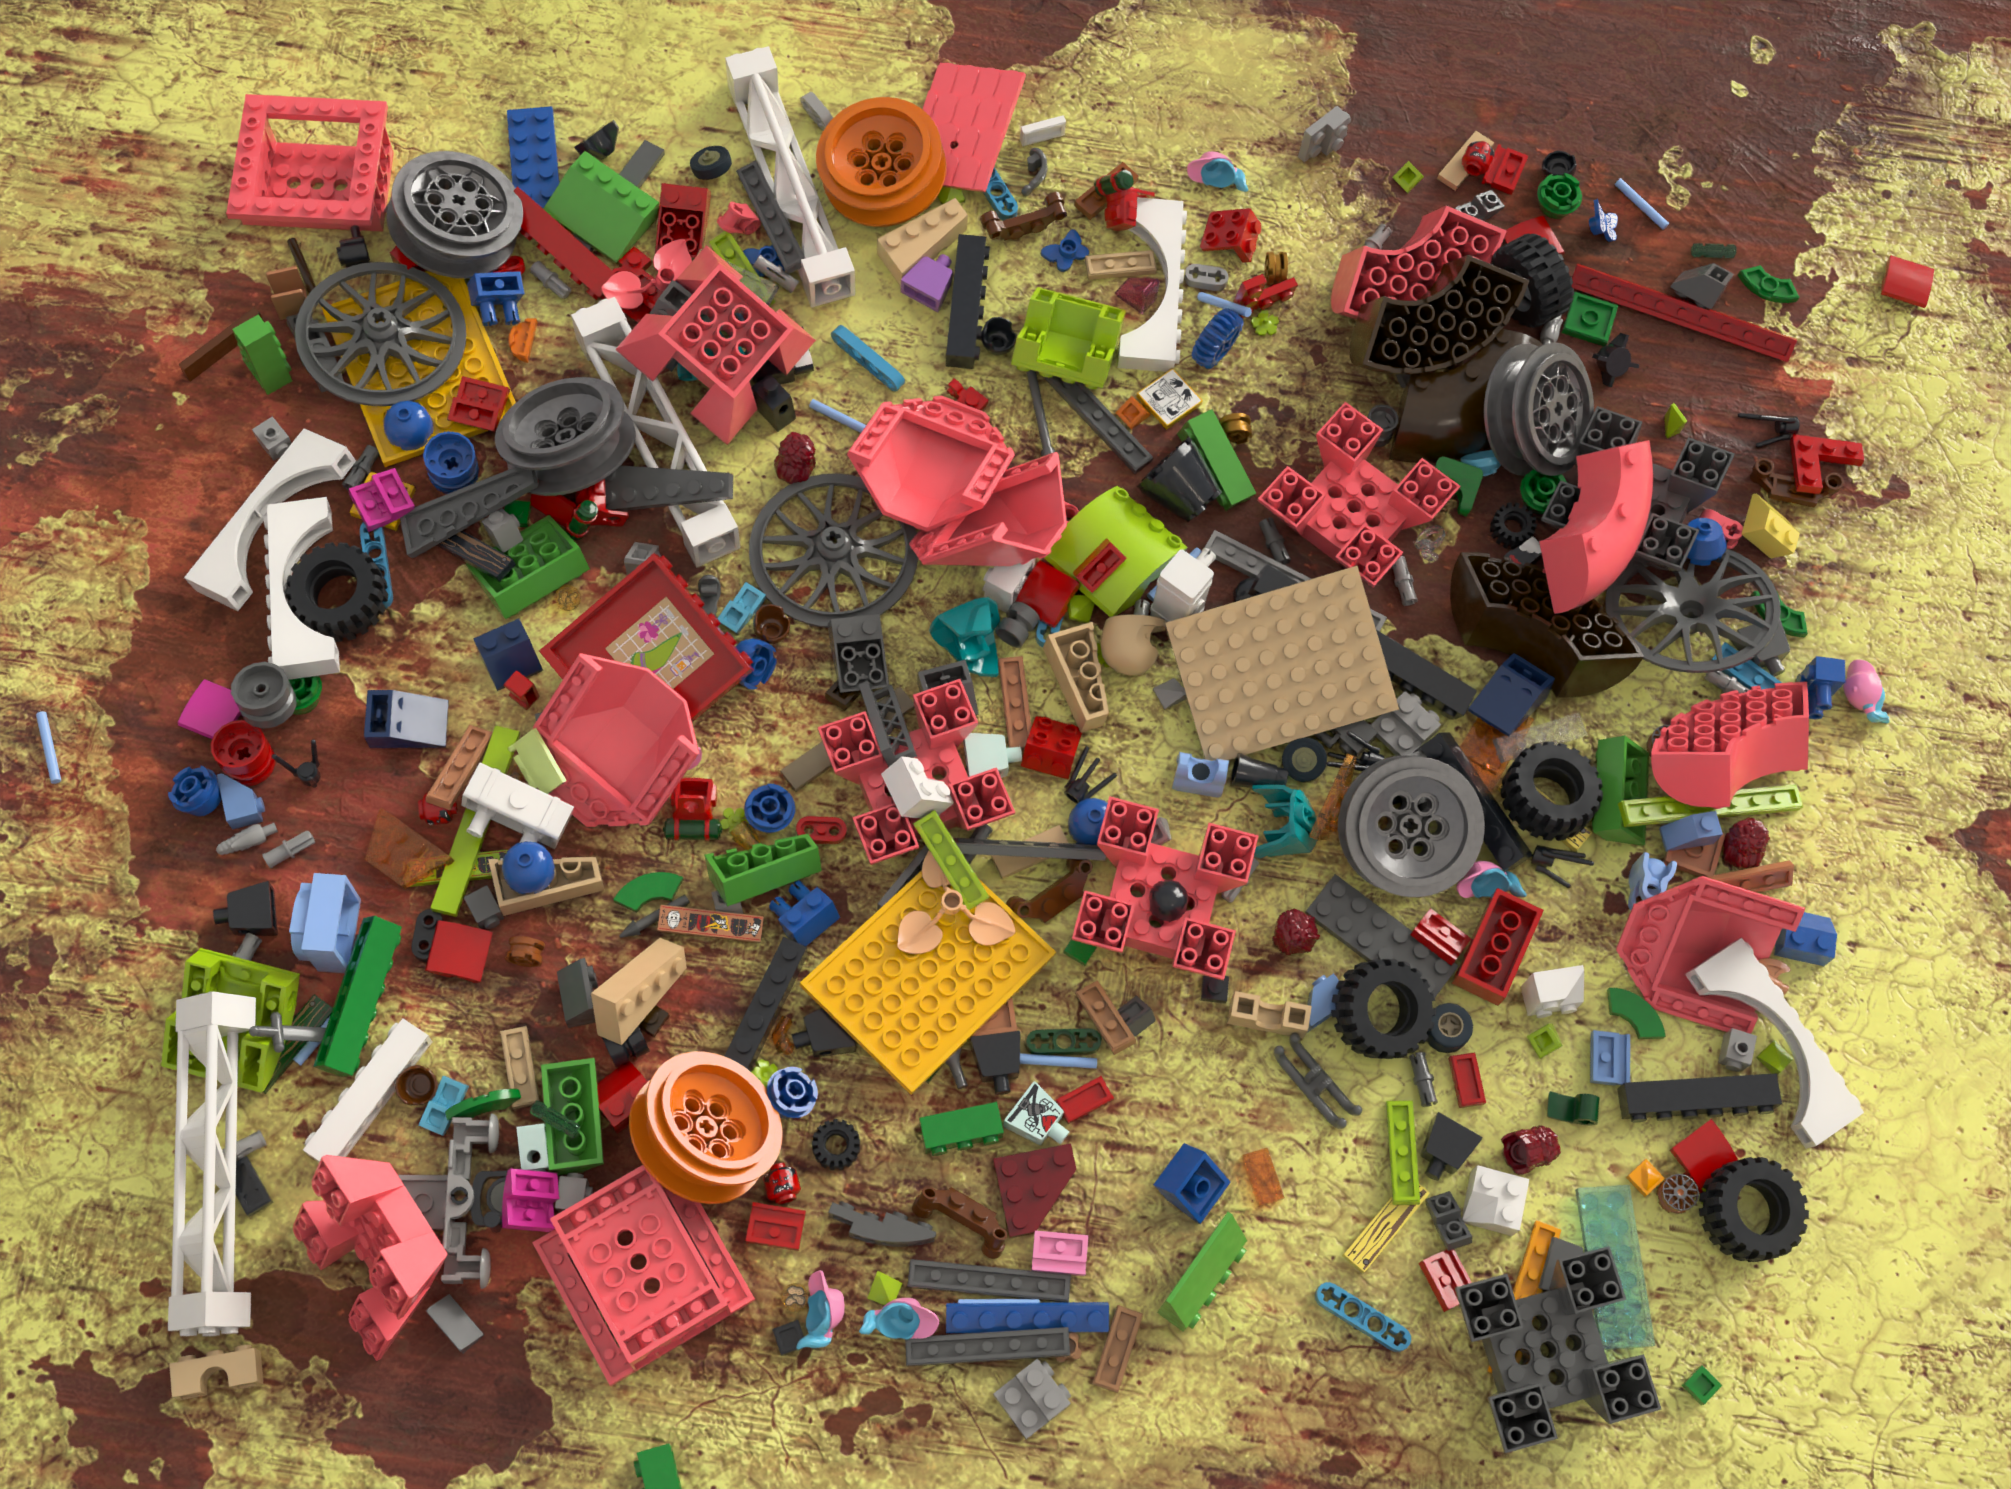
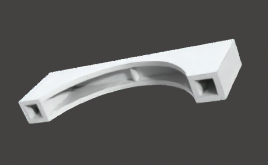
M1137 197L1136 226L1128 230L1147 243L1157 256L1163 269L1166 292L1158 310L1145 324L1120 336L1117 368L1168 372L1170 369H1174L1175 364H1179L1180 350H1176V343L1180 344L1181 330L1177 329V323H1181L1182 309H1178V303H1182L1183 289H1179V283L1183 284L1184 270L1180 269V264H1184L1185 250H1181V244H1185L1186 230H1182V224L1186 225L1187 211L1183 210V201Z
M303 429L184 577L197 592L239 611L253 593L247 579L246 560L253 537L264 521L263 516L267 515V505L282 503L293 494L314 484L343 479L356 462L347 447Z
M327 497L267 505V515L263 516L265 528L268 530V534L264 535L266 549L269 550V554L265 555L266 567L269 569V574L265 576L267 588L270 589V595H266L268 609L271 610V615H267L268 628L271 630V636H268L267 640L269 650L272 651V656L268 657V663L276 664L282 668L288 680L340 673L339 651L334 638L315 632L304 625L289 608L285 593L286 588L289 587L286 584L287 577L292 575L291 568L293 565L297 564L300 557L311 545L333 531L332 511Z
M1742 938L1732 942L1685 974L1700 996L1719 995L1739 1000L1763 1014L1782 1034L1797 1065L1800 1084L1798 1109L1791 1128L1805 1149L1819 1145L1864 1113L1857 1097L1849 1092L1843 1077L1835 1072L1829 1063L1830 1060L1827 1054L1819 1049L1814 1042L1813 1034L1800 1022L1797 1011L1789 1006L1784 999L1782 990L1773 983L1766 967L1759 963L1754 956L1752 947Z

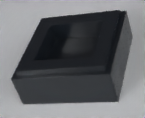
M799 1320L772 1329L781 1356L797 1351V1343L804 1337Z

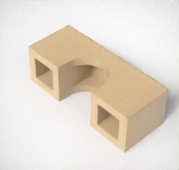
M1235 991L1230 1001L1227 1024L1286 1036L1297 1033L1303 1039L1308 1032L1312 1006L1289 1001L1282 1005L1268 1004L1262 1002L1258 995Z
M241 1345L235 1347L234 1352L224 1353V1350H214L207 1352V1357L196 1358L195 1355L179 1357L178 1362L169 1364L172 1398L185 1400L206 1396L207 1381L214 1372L219 1370L226 1371L229 1387L235 1390L264 1385L261 1351L252 1348V1345Z

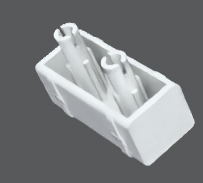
M1204 548L1196 559L1184 550L1177 552L1161 571L1157 580V589L1150 608V616L1169 622L1204 611V605L1214 572L1208 567L1216 559V555L1212 551L1209 555L1207 554L1210 549Z
M479 763L463 793L461 806L476 812L469 828H467V832L472 836L481 838L491 819L523 834L519 843L538 841L553 849L556 848L574 809V806L561 801L560 798L548 795L483 763Z

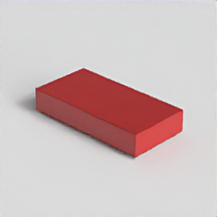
M1475 1052L1450 1056L1448 1059L1459 1108L1485 1105L1486 1098Z
M1099 1076L1056 1099L1055 1102L1064 1111L1063 1117L1067 1124H1070L1113 1101L1114 1097L1102 1076Z

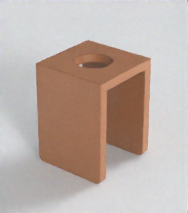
M297 266L266 272L267 279L274 295H271V299L280 320L298 314L307 297V293Z

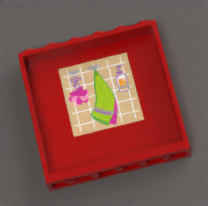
M655 553L539 650L562 680L580 653L648 668L687 701L692 722L754 671L751 666L753 663L752 659L745 651L740 653L734 645L737 642L728 631L724 634L718 627L721 624L712 612L709 615L702 608L705 604L696 593L693 595L689 593L686 589L689 584L680 574L677 576L673 574L670 570L673 565L664 555L659 557Z

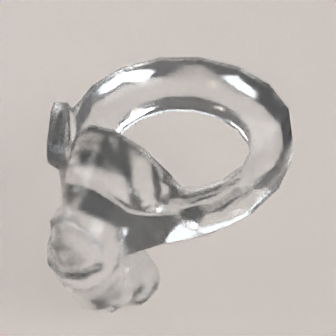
M1433 525L1424 529L1418 535L1417 540L1414 541L1415 547L1421 551L1422 557L1428 562L1433 563L1438 560V554L1433 551L1441 545L1446 532L1442 526ZM1431 534H1440L1435 541L1426 539Z

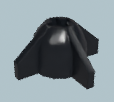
M612 120L607 125L601 126L574 148L579 155L586 151L593 157L602 160L615 151L619 126Z
M1620 333L1608 345L1602 347L1598 353H1594L1592 358L1596 359V363L1601 370L1603 384L1612 387L1615 377L1623 375L1629 367L1639 368V364L1631 362V354L1625 348L1629 338L1627 334Z

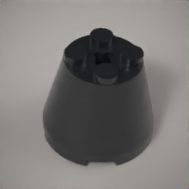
M1187 437L1175 450L1163 458L1141 480L1142 482L1136 486L1143 494L1187 522L1206 509V505L1222 493L1197 445L1190 437Z

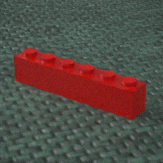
M517 186L514 189V193L521 199L523 207L522 229L519 232L529 241L534 238L538 242L536 247L546 256L549 253L554 256L553 262L563 271L567 268L572 273L569 277L578 285L584 283L588 287L586 292L596 301L599 298L602 300L607 299L602 293L601 287L615 272Z

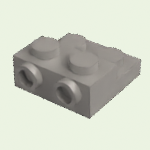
M1336 106L1307 128L1304 132L1298 157L1305 162L1311 157L1315 158L1320 152L1327 156L1333 150L1335 152L1339 150L1344 143L1343 138L1347 136V125L1351 122L1349 114Z
M1405 691L1396 699L1399 710L1382 714L1370 725L1378 732L1377 738L1396 756L1409 755L1416 752L1438 732L1441 726L1439 723L1440 718L1434 711L1429 710L1427 712L1421 706L1422 702L1416 694L1411 693L1409 695Z
M1038 1359L993 1393V1396L1026 1440L1071 1404L1068 1400L1071 1394L1062 1383L1057 1386L1051 1377L1054 1375L1052 1368L1046 1361L1040 1363Z

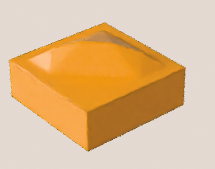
M1647 1159L1643 1160L1626 1177L1644 1197L1665 1179Z

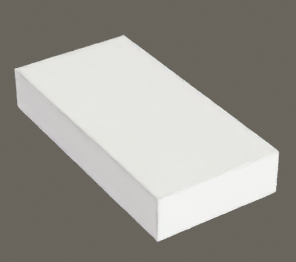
M1064 115L1021 126L1020 142L1022 146L1064 136L1066 126Z

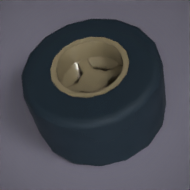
M1445 1003L1436 1007V1016H1432L1431 1020L1435 1024L1432 1031H1427L1426 1034L1429 1038L1426 1041L1438 1052L1452 1053L1458 1051L1469 1041L1472 1035L1473 1022L1471 1016L1466 1009L1458 1004Z

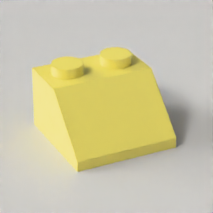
M1757 493L1753 494L1742 535L1771 559L1794 554L1800 533L1783 515Z

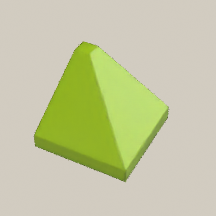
M1408 161L1392 178L1409 193L1424 176Z
M942 187L937 196L942 205L954 198L959 203L965 201L962 190L956 188Z
M1674 403L1671 404L1664 416L1666 437L1670 438L1679 434L1687 423L1686 418Z
M1074 595L1067 604L1069 619L1085 624L1089 623L1094 602L1086 595Z
M1547 1024L1527 1036L1540 1059L1562 1047L1553 1024Z
M1775 1040L1756 1057L1772 1074L1777 1073V1075L1793 1060Z
M877 1271L867 1299L884 1306L897 1298L902 1283Z

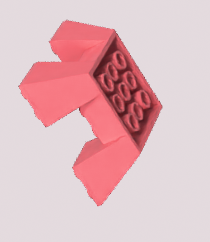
M706 245L676 279L679 284L692 293L691 297L674 316L646 314L615 350L652 382L673 358L710 389L690 414L728 445L757 411V405L749 382L767 360L787 375L816 340L781 309L775 312L740 282L743 276ZM734 313L741 314L744 321L737 320ZM700 315H707L710 318V322H704ZM719 331L727 332L729 339L721 337ZM738 347H744L748 355L741 354ZM704 348L711 349L714 356H708L704 352Z
M1344 402L1316 434L1324 465L1321 473L1310 483L1287 466L1257 501L1343 568L1347 569L1358 566L1361 580L1374 588L1403 554V551L1391 543L1401 530L1432 521L1459 490L1460 485L1423 458L1419 460L1399 484L1387 477L1366 461L1383 429L1347 402Z
M961 679L914 694L913 700L919 729L909 732L917 754L913 758L918 759L922 763L927 778L934 779L933 776L935 775L945 777L938 781H942L948 786L950 796L954 802L939 815L947 830L958 827L968 831L1014 815L1015 810L997 767L968 777L957 751V747L978 725ZM866 711L817 727L834 773L860 785L870 812L853 817V822L870 865L919 848L917 840L922 838L913 823L920 819L901 817L893 798L886 795L889 790L881 773L888 768V765L880 751ZM900 745L895 755L909 750L908 747Z
M1109 796L1097 846L1116 868L1114 881L1109 897L1084 891L1072 940L1122 953L1124 946L1168 957L1172 959L1173 967L1224 981L1236 930L1209 924L1216 894L1247 884L1258 835L1208 823L1198 856L1151 843L1159 809ZM1163 874L1170 875L1173 881L1179 882L1186 889L1188 905L1192 909L1186 911L1180 919L1171 922L1158 919L1150 911L1149 894L1151 888L1157 882L1165 880L1161 876ZM1131 891H1139L1142 897H1134ZM1157 921L1161 924V927L1155 928L1149 922Z
M325 1155L321 1157L312 1179V1188L318 1197L321 1196L323 1200L307 1201L301 1205L293 1225V1232L299 1241H303L310 1261L313 1264L316 1263L320 1270L328 1267L353 1249H355L357 1257L361 1261H365L369 1268V1278L373 1287L358 1295L348 1315L349 1324L355 1332L358 1331L361 1335L366 1352L369 1355H373L375 1360L378 1361L386 1353L426 1296L448 1254L390 1163Z

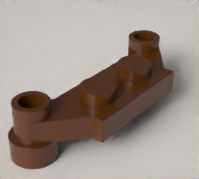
M1054 192L1045 197V209L1000 221L996 211H988L981 215L980 222L982 227L987 230L990 239L1000 237L1006 241L1018 239L1030 233H1039L1047 229V226L1053 221L1064 219L1067 216V212L1064 208L1065 202L1061 193Z
M1767 458L1758 459L1750 474V479L1754 483H1758L1768 493V498L1813 508L1819 501L1830 498L1833 494L1839 492L1844 485L1841 475L1829 473L1822 481L1823 489L1820 494L1797 492L1795 478L1773 473L1774 465Z
M1067 859L1066 867L1070 871L1031 900L1026 901L1019 896H1012L1007 900L1006 905L1020 918H1036L1046 923L1083 896V888L1087 876L1093 868L1092 863L1084 859Z
M927 1186L915 1198L912 1211L916 1216L928 1218L932 1215L933 1210H938L983 1236L985 1240L981 1250L986 1257L997 1259L1001 1256L1005 1248L1004 1242L1007 1238V1232L998 1224L995 1218L997 1213L952 1187L949 1190H935Z

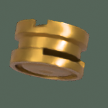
M1267 252L1265 257L1266 285L1287 280V253L1280 252L1279 254H1274V252Z
M1232 413L1219 419V423L1231 445V442H1237V445L1244 444L1249 441V437H1253L1250 427L1251 418L1247 414Z

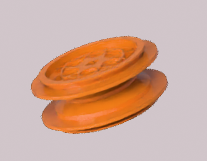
M876 97L848 106L838 113L825 127L816 151L817 170L830 203L844 217L866 226H892L918 216L937 198L946 177V157L940 134L934 121L917 105L899 98Z
M686 1052L667 1060L658 1068L651 1080L637 1093L630 1110V1136L640 1161L661 1185L674 1194L690 1201L720 1204L741 1197L756 1183L759 1177L772 1167L780 1152L782 1144L781 1119L779 1112L771 1105L767 1096V1089L745 1067L715 1053Z

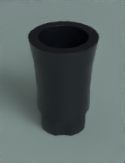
M1238 753L1232 768L1230 786L1252 788L1253 785L1286 786L1288 770Z

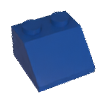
M1804 912L1796 932L1784 928L1781 929L1775 943L1774 956L1819 966L1827 965L1835 958L1837 933L1831 918Z
M1184 1143L1153 1185L1167 1201L1195 1222L1201 1224L1231 1182L1206 1152Z

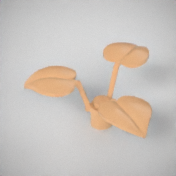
M930 850L928 851L922 865V877L931 888L943 885L945 893L942 896L941 909L932 921L926 912L913 911L908 913L902 919L899 926L897 943L899 950L910 954H922L935 949L943 936L942 930L935 924L944 913L953 915L960 910L968 918L972 919L969 925V933L973 940L981 945H994L1015 934V927L1009 915L994 903L982 902L976 906L975 915L971 914L966 906L962 904L961 894L956 890L948 888L947 885H951Z

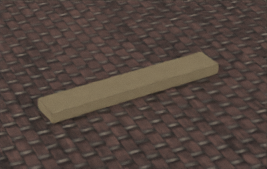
M899 687L894 691L902 714L905 716L915 708V705L904 690ZM890 695L886 696L878 703L886 704V702L890 698ZM866 710V714H867L868 719H869V721H870V717H869L868 711ZM888 712L884 719L891 721L896 713ZM820 742L780 770V772L793 790L797 792L831 768L832 765L823 742Z

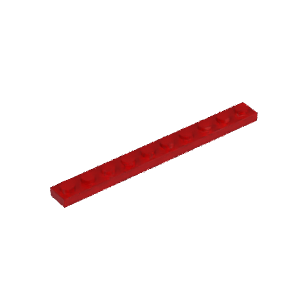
M1580 264L1576 265L1572 275V288L1786 362L1789 361L1797 343L1796 338L1708 308H1701L1694 303Z

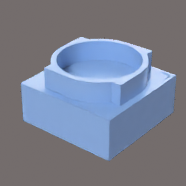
M314 873L312 883H301L294 902L289 930L293 953L299 960L310 961L318 972L345 973L354 947L361 898L346 875Z

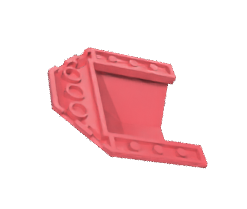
M935 396L932 401H923L921 398L903 400V404L893 405L891 401L883 402L847 454L883 515L927 532L984 508L1015 456L1012 448H1007L1004 444V437L996 427H992L989 423L990 418L986 412L944 396Z
M1053 452L1007 469L984 508L928 532L920 529L909 545L923 565L1013 566L1019 563L1021 565L1026 564L1031 559L1037 557L1042 559L1050 554L1051 547L1061 539V533L1067 527L1058 453Z
M582 653L578 655L533 726V729L537 728L566 779V782L548 795L556 796L561 801L574 806L572 815L586 827H596L597 825L627 826L628 824L650 825L699 754L688 704L682 696L648 668Z
M1701 876L1633 904L1616 951L1626 964L1628 972L1635 985L1640 989L1644 1000L1653 1009L1721 1031L1728 1032L1731 1028L1751 1034L1758 1019V1015L1753 1007L1730 997L1719 995L1700 996L1685 974L1740 938L1752 947L1757 960L1769 958L1782 928L1796 932L1805 912V907Z

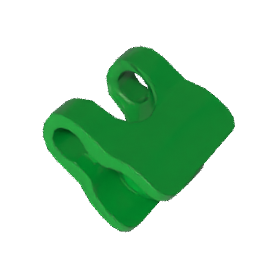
M1440 457L1436 462L1435 468L1460 485L1459 490L1455 493L1459 499L1457 511L1458 514L1467 517L1479 489L1483 471L1480 468L1447 457Z

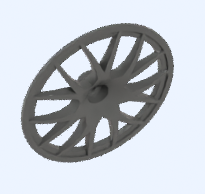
M391 262L358 264L330 275L320 282L306 297L299 310L295 326L297 351L302 364L311 377L335 396L368 406H392L400 401H415L434 392L457 369L464 354L467 337L463 312L453 294L442 283L419 269L412 267L408 270L406 265ZM371 274L368 300L345 281ZM377 274L401 276L398 294L391 306L383 308L376 304ZM406 278L412 279L429 289L403 303ZM339 285L360 306L363 314L350 316L342 313L326 302L323 297ZM434 295L442 301L447 309L434 317L422 321L410 322L404 319L407 314ZM318 303L337 320V322L310 324L312 314ZM450 316L453 326L452 337L428 330ZM309 332H336L353 335L351 340L328 348L312 349L309 342ZM417 339L451 345L442 361L417 352L407 345V341ZM369 353L370 361L368 367L356 386L336 378L358 355ZM390 355L402 361L412 376L414 384L397 389L391 388L385 370V362ZM316 356H342L330 373L316 358ZM412 361L437 368L420 380ZM378 370L386 390L363 389Z
M838 473L810 476L807 481L790 484L767 502L755 520L749 541V559L754 579L761 592L766 594L765 597L771 604L782 607L784 614L794 620L816 627L828 628V622L831 619L880 614L881 616L901 599L913 580L918 563V557L909 545L917 534L914 526L898 521L901 529L887 536L871 540H863L857 536L858 532L883 516L879 509L858 519L862 493L866 492L871 495L861 477ZM829 486L824 515L811 503L803 492ZM834 486L858 489L856 502L849 519L843 523H836L831 518ZM797 496L819 525L818 529L806 531L798 527L779 508ZM775 514L794 534L764 536L767 526ZM900 536H904V559L879 549ZM830 537H835V539H837V543L833 544V542L830 541ZM763 543L803 547L807 551L804 556L794 560L764 563L762 547ZM868 557L902 565V568L895 582L890 583L866 571L859 565L858 560ZM767 570H795V572L779 590L771 580ZM820 570L821 578L818 586L804 606L784 595L809 571ZM840 573L852 580L862 600L863 607L840 612L835 592V581ZM862 581L888 590L875 601L868 603ZM826 588H828L834 612L810 609Z
M1727 548L1721 559L1713 560L1721 563L1716 574L1710 582L1700 586L1694 579L1695 564L1689 563L1687 572L1683 568L1681 571H1672L1679 584L1677 588L1667 585L1646 569L1648 565L1631 560L1622 574L1607 588L1605 611L1610 618L1615 617L1619 621L1618 626L1625 634H1628L1629 631L1625 627L1620 615L1647 617L1629 633L1644 656L1643 660L1656 666L1679 672H1717L1749 661L1763 651L1771 642L1778 628L1781 613L1780 600L1774 584L1759 566L1743 555ZM1727 566L1742 574L1741 576L1722 580ZM1639 572L1650 585L1626 584ZM1750 582L1761 595L1727 600L1717 598L1731 588ZM1621 593H1636L1652 597L1662 604L1619 607V599ZM1764 603L1765 621L1743 608ZM1736 618L1762 628V630L1752 642L1720 622L1719 619ZM1665 622L1675 626L1652 651L1635 639L1646 629ZM1697 632L1706 633L1713 644L1717 660L1693 662L1689 634ZM1719 635L1745 646V648L1723 658ZM1681 637L1686 661L1672 659L1659 653Z

